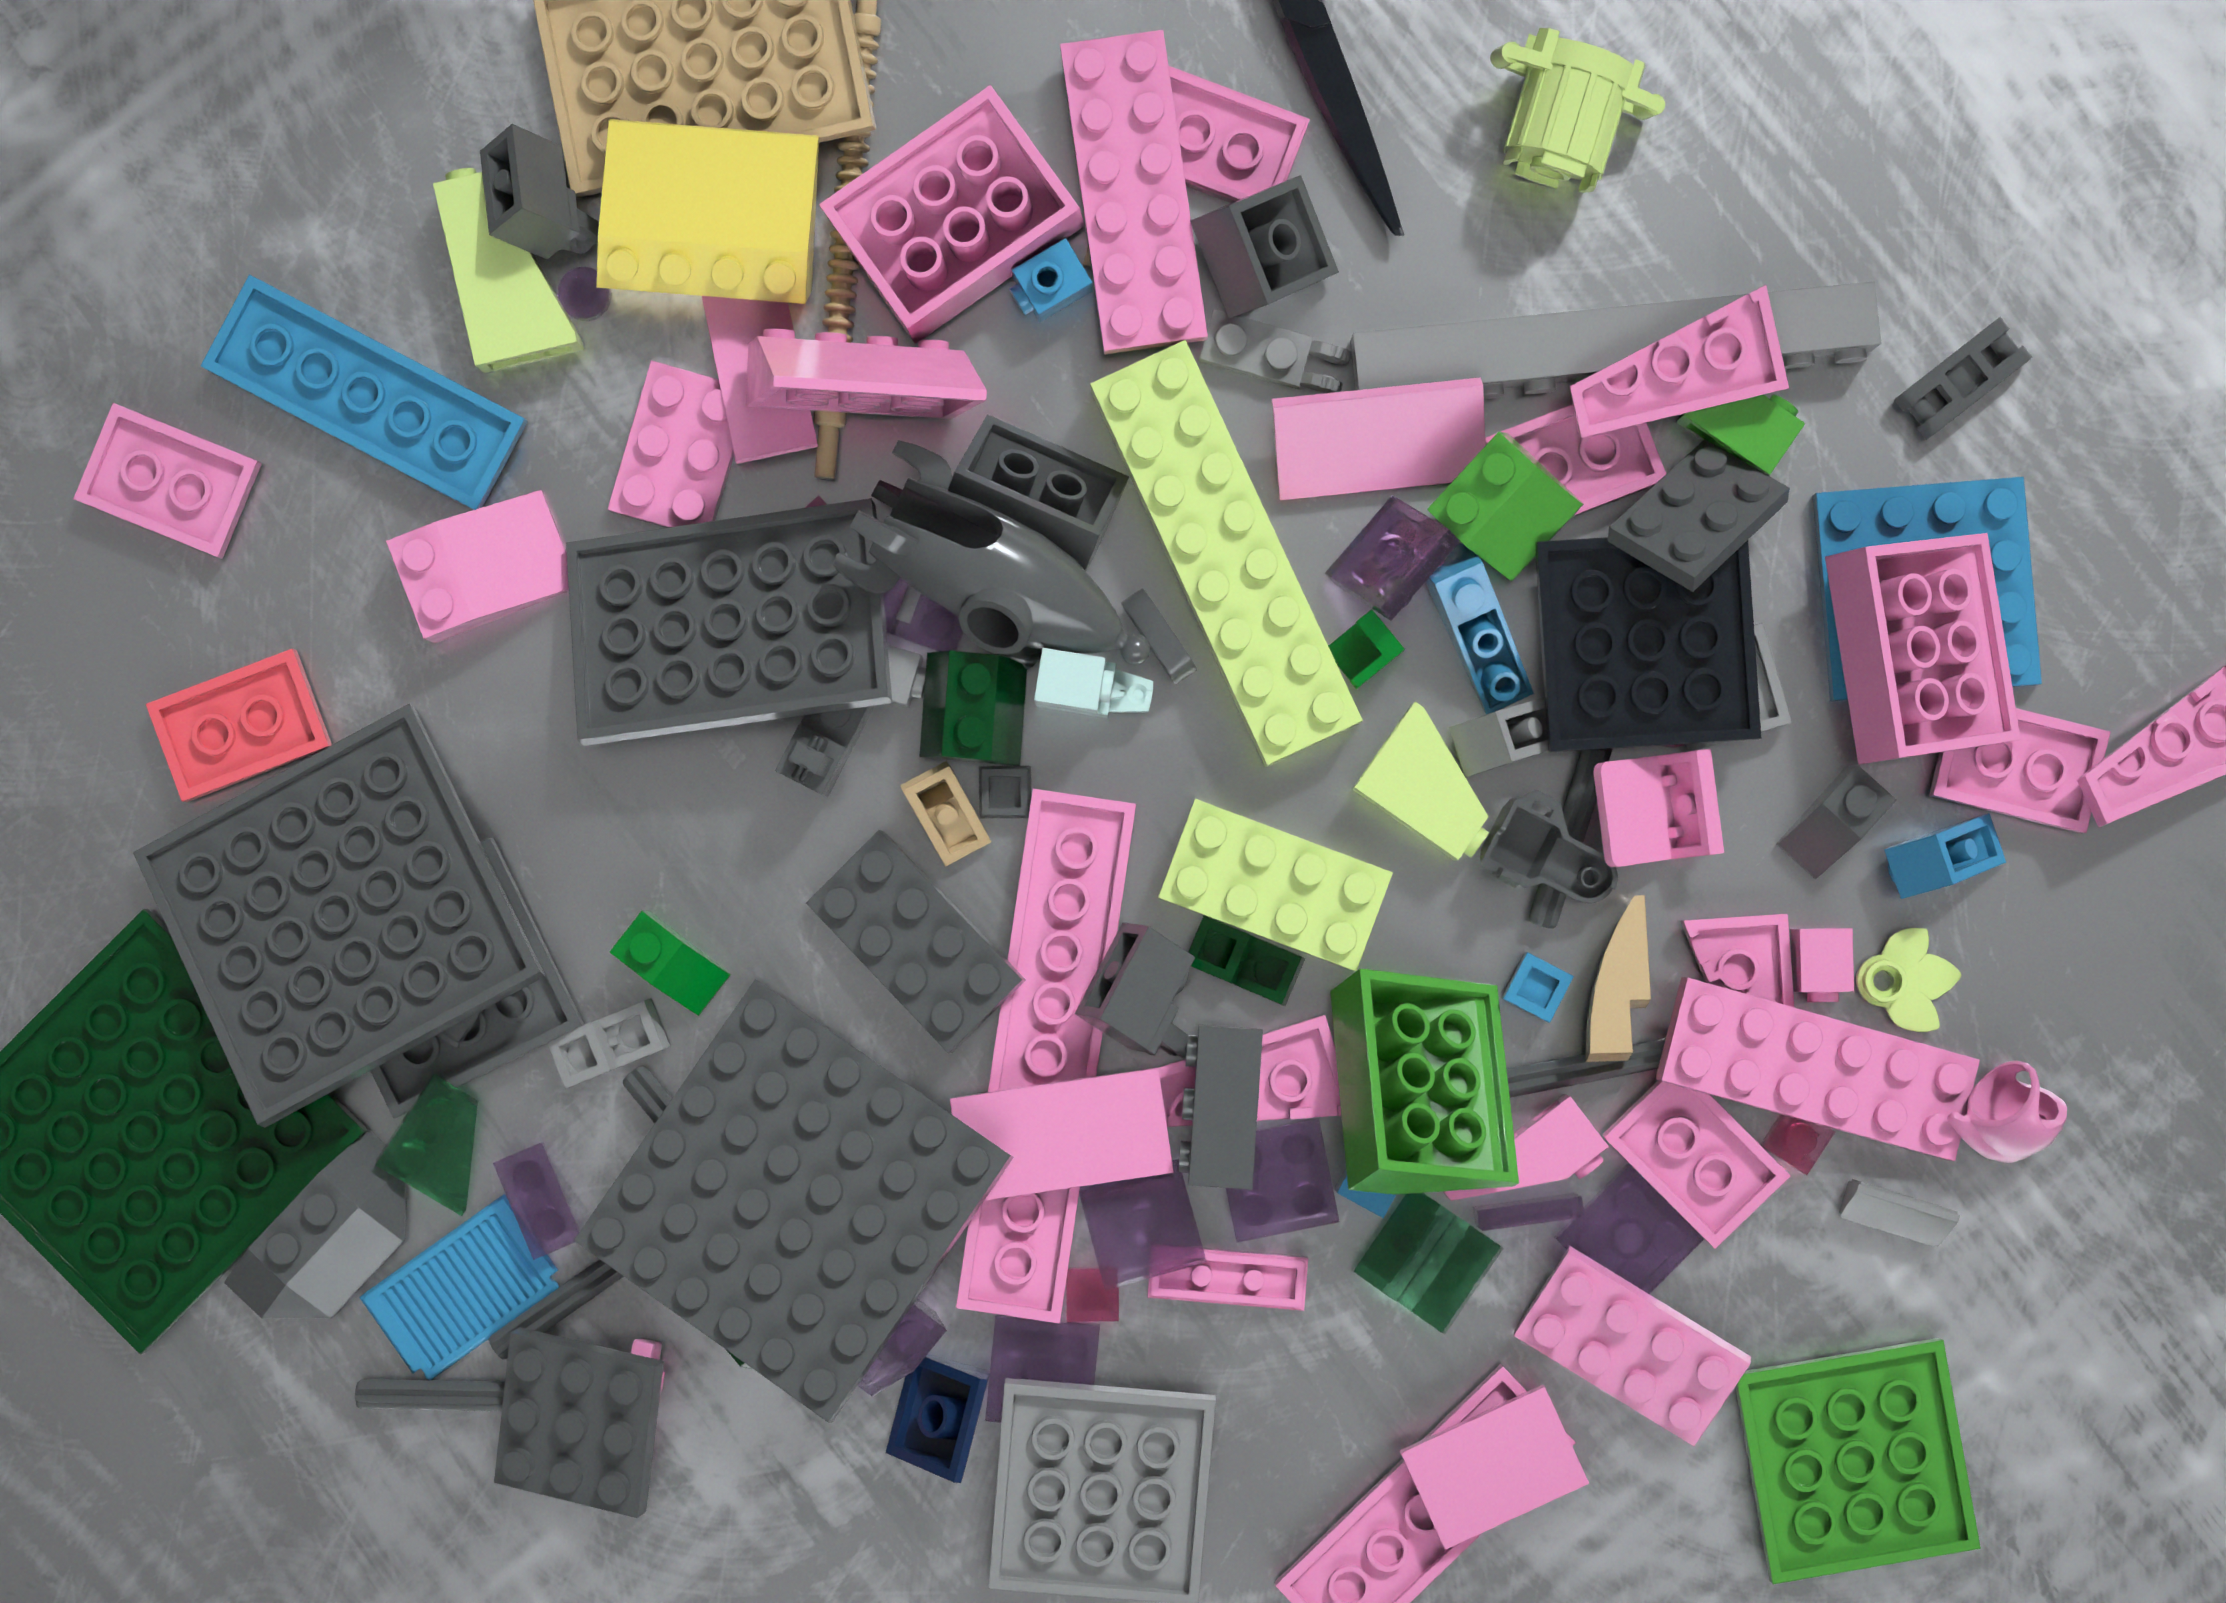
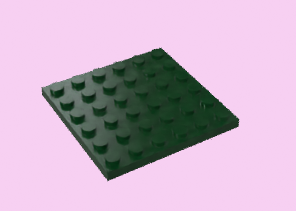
M143 909L0 1051V1214L141 1355L146 1353L244 1255L253 1242L322 1169L368 1131V1129L331 1092L265 1128L257 1125L168 928L149 909Z

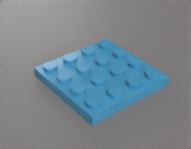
M2024 477L1822 492L1812 495L1830 701L1848 700L1825 557L1867 546L1988 533L2012 687L2042 684Z

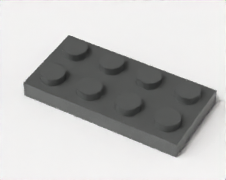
M878 830L806 902L815 914L947 1053H953L1026 981L1011 963L882 830Z

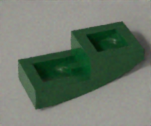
M1203 915L1188 953L1195 957L1191 967L1283 1006H1286L1306 959Z

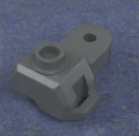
M1534 790L1521 797L1511 798L1502 807L1481 848V865L1492 871V875L1496 876V879L1514 888L1518 885L1523 888H1529L1543 883L1579 902L1596 903L1605 899L1612 889L1615 890L1617 886L1618 873L1616 867H1609L1606 864L1604 854L1570 837L1564 820L1561 802L1539 790ZM1534 802H1537L1551 809V812L1542 815L1531 808ZM1587 870H1592L1594 879L1591 883L1586 884L1583 880V875Z

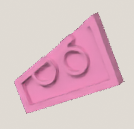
M1788 914L1680 921L1706 983L1794 1007Z

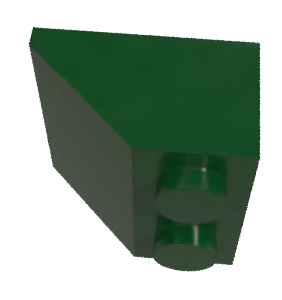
M953 650L928 652L919 757L1020 766L1027 669L1024 668L1023 664L1000 655Z

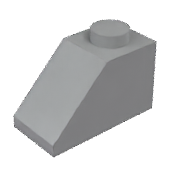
M1545 697L1495 711L1449 727L1455 745V752L1460 760L1465 777L1548 751Z

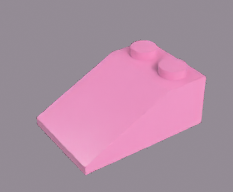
M542 490L439 520L386 541L423 639L433 643L446 640L569 591L567 552Z

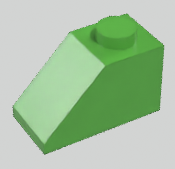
M1774 394L1770 399L1765 395H1759L1684 413L1676 421L1677 424L1703 441L1705 439L1768 476L1806 424L1796 417L1798 410L1795 406Z

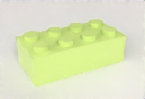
M1195 799L1158 898L1346 969L1357 971L1393 872Z

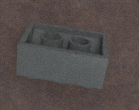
M987 414L954 471L948 491L979 502L1042 534L1073 557L1087 571L1126 487L1129 476Z

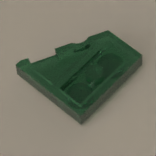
M433 1074L377 1157L375 1165L460 1216H463L468 1201L478 1100Z

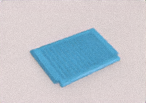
M503 1194L359 1298L412 1374L422 1369L425 1378L430 1381L486 1342L492 1334L560 1287L559 1284L551 1276L559 1270L506 1194Z

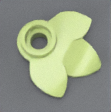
M1908 928L1894 933L1887 940L1881 955L1872 956L1864 961L1856 976L1858 992L1865 1001L1874 1006L1884 1007L1895 1025L1905 1030L1916 1032H1929L1940 1027L1939 1017L1931 1000L1937 999L1948 992L1962 976L1961 972L1946 959L1927 954L1929 935L1928 930L1924 928ZM1879 971H1885L1890 977V985L1883 991L1878 990L1873 983L1874 976Z

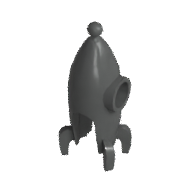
M898 440L892 454L915 468L919 472L920 479L916 481L908 478L903 490L882 480L878 481L871 496L893 508L890 513L891 517L887 516L884 522H881L858 510L850 525L853 530L873 542L868 553L876 561L873 564L866 565L837 553L831 566L841 575L863 590L873 594H884L892 590L901 578L926 598L956 615L961 630L968 639L980 648L994 654L1009 655L1027 647L1040 650L1048 648L1085 654L1117 649L1120 650L1123 659L1131 664H1140L1149 657L1150 644L1143 635L1132 634L1128 636L1123 631V625L1116 610L1104 592L1073 557L1042 534L979 502L947 491L952 479L951 468L947 461L940 455L921 446Z

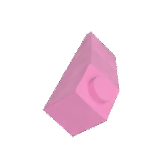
M1563 1094L1514 1132L1519 1184L1514 1187L1442 1192L1449 1200L1454 1201L1568 1179L1574 1173L1578 1179H1581L1604 1161L1600 1153L1609 1146L1571 1096Z

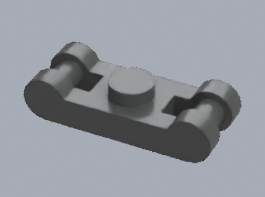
M2001 317L1988 325L1894 399L1903 412L1908 409L1920 425L1917 427V430L1925 440L1940 431L2033 358L2023 345L2018 348L2006 332L2010 328ZM1988 346L1993 349L2001 360L1994 368L1981 353ZM1935 387L1948 403L1939 411H1936L1925 397Z

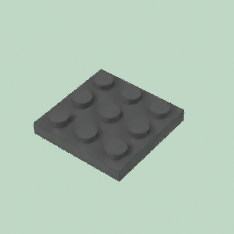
M521 1327L510 1333L494 1483L639 1518L647 1509L664 1361Z

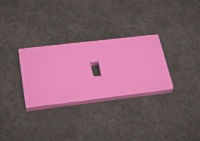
M702 296L736 464L818 447L811 410L746 406L748 343L757 336L763 337V330L787 329L794 331L788 303Z

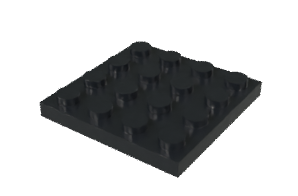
M1608 537L1536 542L1535 556L1548 753L1762 739L1748 540L1693 592L1608 542Z

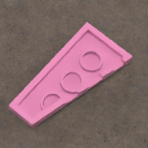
M1321 1015L1264 1033L1262 1038L1257 1121L1341 1116L1336 1050L1326 1016ZM1182 1059L1158 1067L1167 1127L1192 1125V1120L1182 1119L1184 1088H1194L1196 1067H1186V1059Z

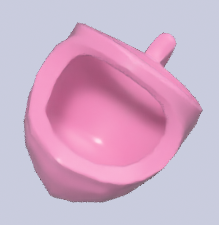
M2011 1061L1995 1067L1977 1083L1968 1098L1966 1115L1962 1116L1957 1112H1952L1948 1115L1947 1119L1961 1138L1983 1157L2003 1163H2013L2042 1151L2052 1144L2063 1129L2067 1119V1106L2058 1096L2040 1088L2038 1075L2033 1067L2025 1062ZM2020 1071L2029 1072L2031 1085L2017 1081V1073Z

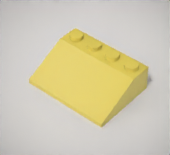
M610 119L608 123L598 227L596 288L806 304L813 284L819 136Z

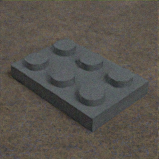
M1704 439L1609 526L1608 542L1693 592L1788 502L1790 488Z

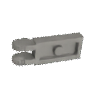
M1213 309L1207 329L1208 338L1203 343L1199 361L1295 389H1299V386L1324 393L1341 392L1343 383L1329 375L1304 372L1307 357L1311 355L1334 364H1349L1352 352L1330 343L1313 341V336L1238 315L1228 318L1226 312Z

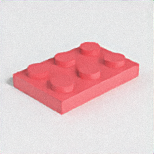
M289 649L146 704L182 802L192 801L316 754L332 745L300 657L295 649Z

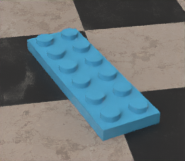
M250 274L201 364V367L473 510L483 507L528 423L525 418Z

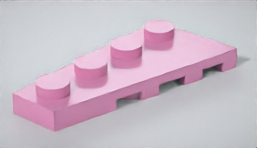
M1764 285L1569 386L1580 438L1789 389L1767 286Z
M2226 665L2077 779L2099 828L2226 775Z

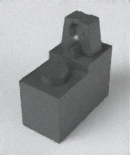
M511 124L480 150L490 236L545 259H549L560 249L584 254L594 244H598L599 221L577 208L575 191L567 188L561 145Z
M874 706L804 715L775 771L828 797Z
M1123 922L1081 1000L1075 1015L1128 1049L1146 1052L1153 1056L1156 1055L1158 1049H1161L1169 1055H1178L1181 1058H1186L1188 1034L1172 1024L1179 1009L1172 1004V1001L1186 985L1189 976L1188 970L1195 957L1149 926Z

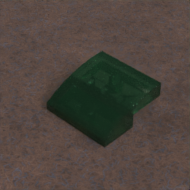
M1411 1193L1404 1196L1353 1272L1394 1301L1406 1307L1432 1327L1446 1334L1504 1248L1425 1193Z

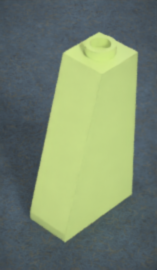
M475 168L457 169L448 172L445 175V181L433 183L475 366L483 373H488L584 350L583 341L534 254L489 235L482 172L477 173Z

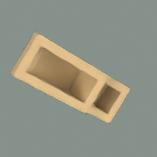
M1645 895L1633 897L1620 918L1600 962L1591 993L1586 1026V1062L1628 1061L1633 1053L1630 1009L1646 1008L1651 1000Z

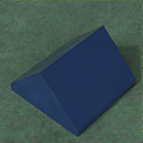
M912 1351L886 1453L953 1483H961L991 1371Z

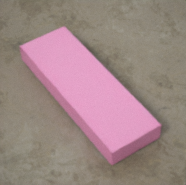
M1152 1244L1147 1298L1304 1311L1308 1257Z

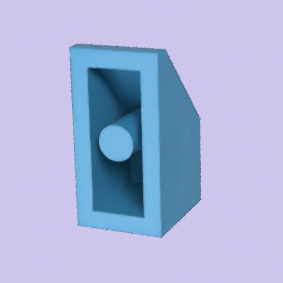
M1990 813L1884 849L1888 860L1889 875L1896 884L1901 899L1954 885L2006 863Z

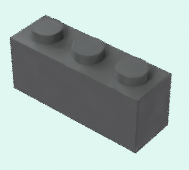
M1199 1024L1198 1036H1187L1186 1067H1196L1194 1088H1184L1182 1119L1192 1120L1191 1141H1180L1178 1172L1189 1173L1188 1185L1249 1190L1253 1188L1263 1038L1262 1029Z

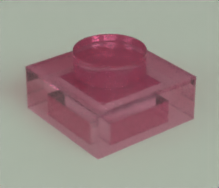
M1780 1114L1760 1145L1803 1175H1808L1835 1134V1131L1829 1127Z

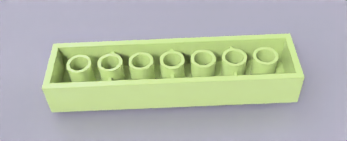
M1186 340L1090 383L1093 399L1264 767L1270 766L1360 724L1363 719Z

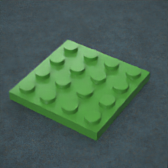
M1934 1338L1745 1371L1735 1389L1768 1576L1772 1584L1981 1549L1943 1339Z

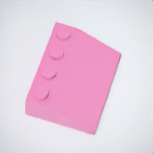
M991 85L819 204L914 344L1013 276L1012 269L1061 240L1067 239L1085 226L1080 207Z
M765 329L763 330V337L757 336L748 343L746 406L953 419L986 401L987 390L965 351L949 350V342L943 340L918 341V347L898 346V338L888 336L867 337V344L847 343V335L841 333H816L815 340L795 339V331Z
M1988 533L1867 546L1825 557L1858 765L2021 740Z

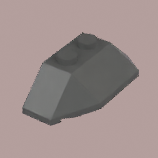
M369 1129L316 1175L246 1250L224 1283L261 1319L333 1318L405 1241L407 1164Z

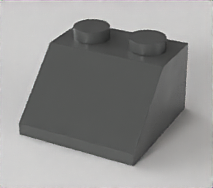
M1301 175L1190 220L1228 318L1269 305L1339 273Z

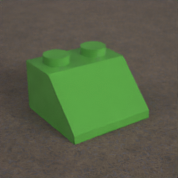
M1499 431L1427 510L1467 548L1507 579L1513 581L1535 558L1536 542L1550 541L1584 504L1510 434Z

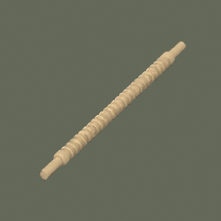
M857 0L854 19L869 94L871 95L875 92V88L870 85V80L875 79L877 76L871 70V66L878 63L877 58L872 55V52L879 48V44L874 41V37L880 35L881 19L876 16L877 0ZM870 131L847 136L844 142L838 144V148L844 154L837 158V163L842 166V171H838L835 174L836 178L841 180V185L834 188L835 193L862 175V168L869 165V162L863 158V154L870 151L869 145L864 143L865 139L871 136ZM833 230L830 232V236L836 239V243L829 247V251L834 253V259L829 260L827 263L829 267L833 268V274L826 276V280L832 283V287L825 291V295L830 297L831 301L824 305V310L829 312V318H825L822 324L828 327V332L847 335V343H851L853 338L847 332L848 329L854 327V323L849 320V314L855 313L856 309L850 305V301L857 297L856 292L852 291L851 287L858 283L857 277L853 276V270L859 269L860 265L854 261L853 254L838 232ZM814 411L813 422L819 426L815 478L835 479L839 428L846 425L847 413Z

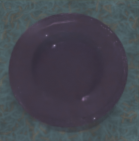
M577 267L568 271L562 277L557 293L558 300L567 314L580 321H592L601 317L608 310L612 299V292L609 288H596L597 270L590 267Z

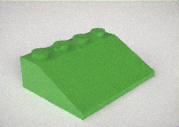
M1360 968L1331 990L1348 1190L1396 1195L1514 1187L1519 1184L1497 985Z

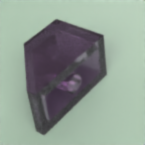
M917 1298L858 1384V1387L873 1397L912 1373L947 1331L938 1314Z

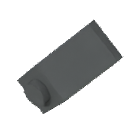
M1858 764L1845 767L1776 844L1814 879H1817L1857 844L1897 799Z

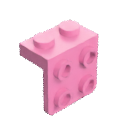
M1711 749L1609 761L1595 765L1593 773L1604 859L1609 867H1622L1669 859L1724 853Z

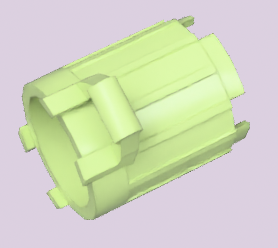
M1539 28L1537 36L1528 35L1525 47L1519 46L1516 42H1508L1496 48L1490 55L1492 65L1498 69L1504 68L1525 77L1503 151L1506 154L1502 164L1509 166L1511 162L1518 161L1515 174L1530 181L1558 188L1560 180L1578 179L1581 180L1579 192H1593L1598 180H1601L1604 174L1622 112L1632 114L1639 120H1646L1662 113L1665 108V101L1662 96L1651 94L1639 88L1645 70L1644 62L1635 59L1633 65L1623 57L1606 49L1580 41L1558 38L1560 33L1558 30Z

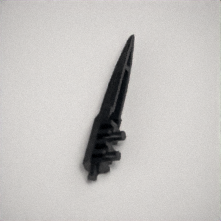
M1273 0L1301 71L1342 153L1391 233L1395 236H1404L1376 143L1324 3L1321 0Z

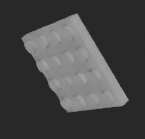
M1005 1378L988 1589L1157 1603H1199L1216 1395Z

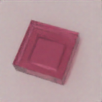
M1068 1267L1066 1279L1067 1322L1119 1321V1267Z

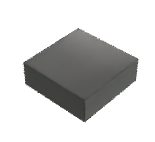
M979 766V819L1029 818L1031 766Z

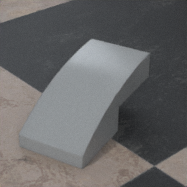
M652 999L644 1000L606 1017L589 1022L547 1043L565 1089L670 1047Z

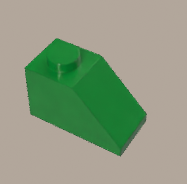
M642 910L610 950L613 956L645 981L698 1016H700L731 976L728 971L651 911Z

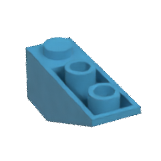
M1459 543L1418 562L1435 607L1486 715L1533 695L1532 686L1482 560L1463 543Z

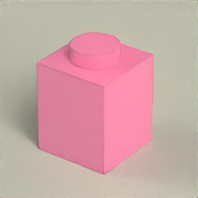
M1853 928L1790 929L1793 992H1807V1002H1839V992L1854 991Z

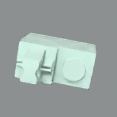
M1042 648L1034 698L1037 707L1105 718L1109 717V713L1149 712L1153 693L1152 680L1117 670L1116 663L1106 662L1104 657Z

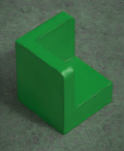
M1373 609L1368 611L1352 627L1328 645L1336 664L1355 689L1361 687L1405 651V648Z

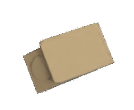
M947 761L900 785L945 867L991 843L954 770Z

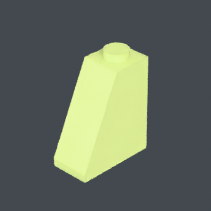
M1417 702L1412 703L1352 790L1453 861L1459 860L1463 853L1471 858L1489 833L1482 828L1489 816L1424 707Z

